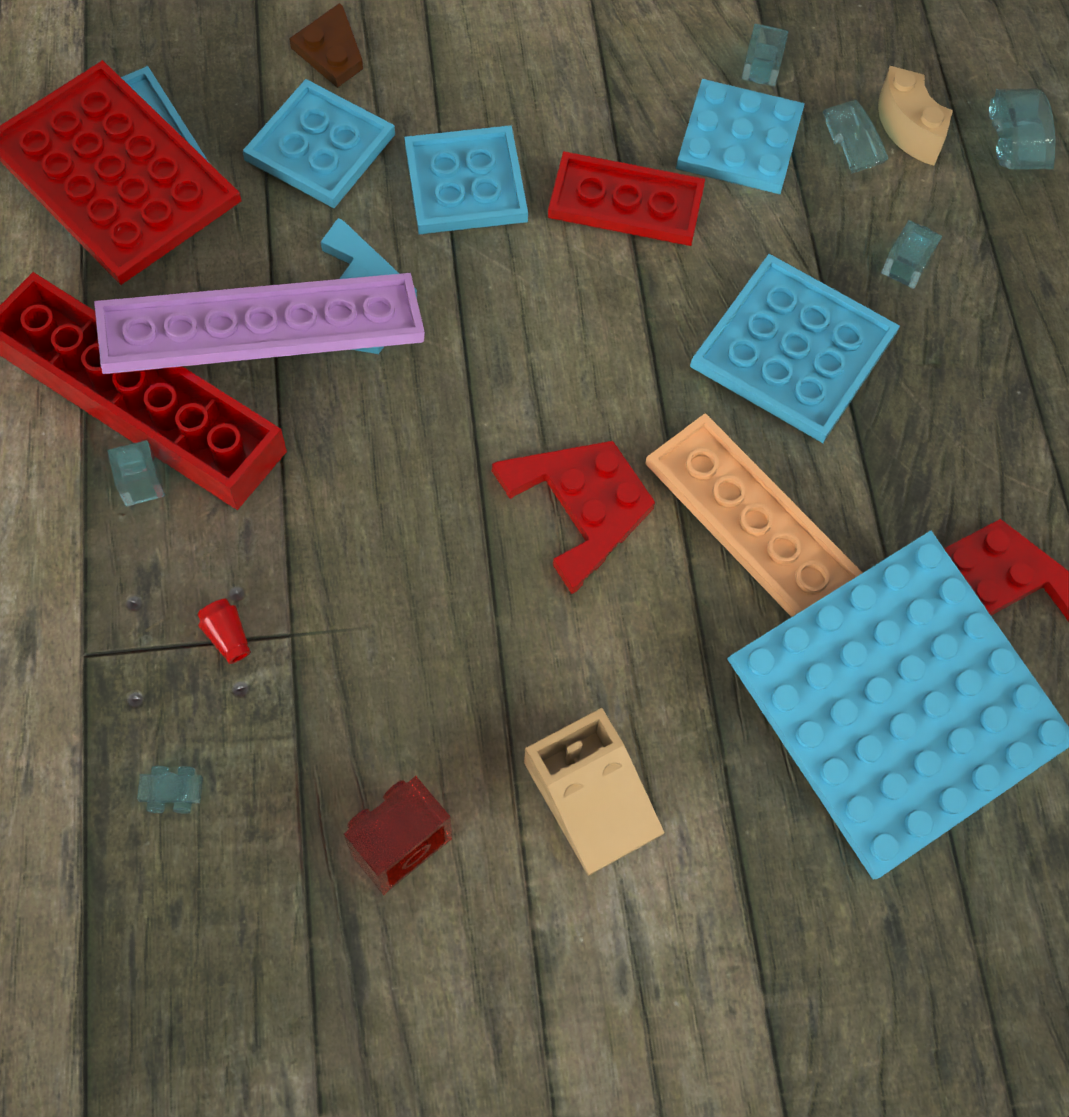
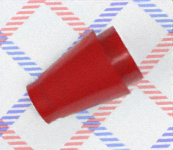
M224 598L212 602L197 613L200 619L199 628L222 656L226 658L228 664L236 663L251 653L237 607L230 605L228 599Z

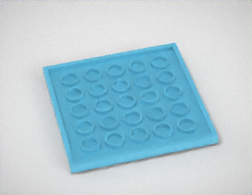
M932 531L927 532L727 658L873 880L882 877L1069 748V726Z

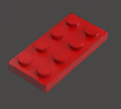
M563 151L548 208V218L692 246L705 179Z

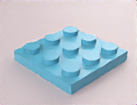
M305 79L243 149L244 160L335 208L395 136V125Z
M702 79L679 153L676 169L781 194L805 103Z
M512 125L404 137L418 234L528 222V209Z

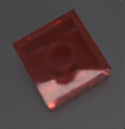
M417 776L407 783L401 780L394 784L384 794V802L372 811L367 808L355 815L347 824L349 830L344 833L351 856L383 895L452 840L450 815Z

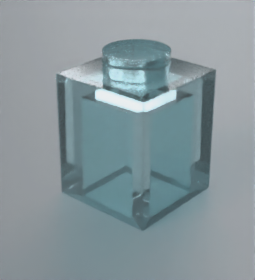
M754 24L742 80L775 87L788 30Z
M908 220L891 248L881 273L915 289L932 260L942 235L931 231L928 227Z
M148 440L107 450L115 486L126 507L165 497L158 464Z

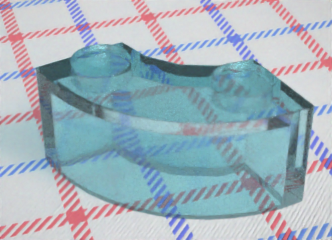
M996 89L995 97L990 101L989 116L990 119H993L992 126L996 129L999 137L996 148L999 165L1009 169H1054V120L1050 103L1044 92L1039 89Z

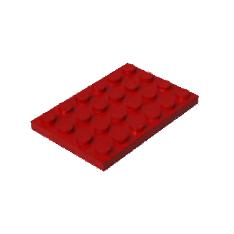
M103 60L0 125V162L120 285L242 202L240 192Z

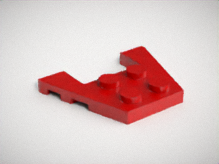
M613 441L502 460L492 464V472L509 499L546 481L585 539V542L553 558V566L571 594L580 589L584 580L606 561V557L619 543H622L654 509V499Z
M1002 519L944 548L990 615L1044 588L1069 622V571Z

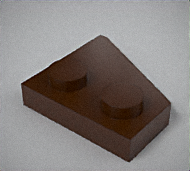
M340 3L289 38L291 49L337 88L363 70L361 54L345 10Z

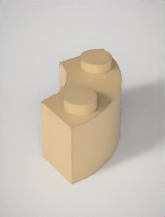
M889 66L878 101L881 123L888 136L900 149L917 160L934 166L946 139L953 110L939 105L930 97L925 87L924 74Z

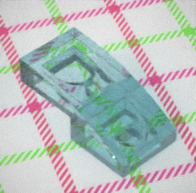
M856 99L825 109L822 112L834 145L841 143L851 173L882 164L889 159L877 130Z

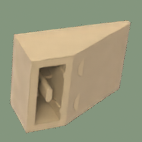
M603 708L525 748L524 764L588 876L664 835L665 832L625 745Z

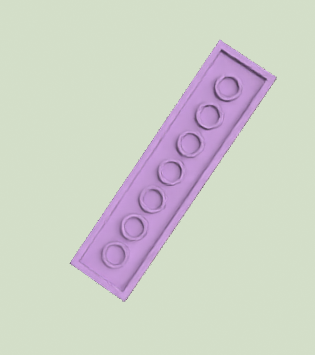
M411 273L94 301L100 363L103 374L424 342L425 334Z

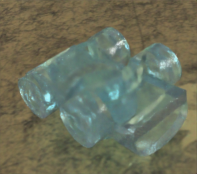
M153 766L151 774H140L137 800L138 802H147V811L152 813H163L165 802L174 803L173 812L191 813V804L201 802L203 777L202 775H195V768L179 767L176 775L169 772L168 767Z

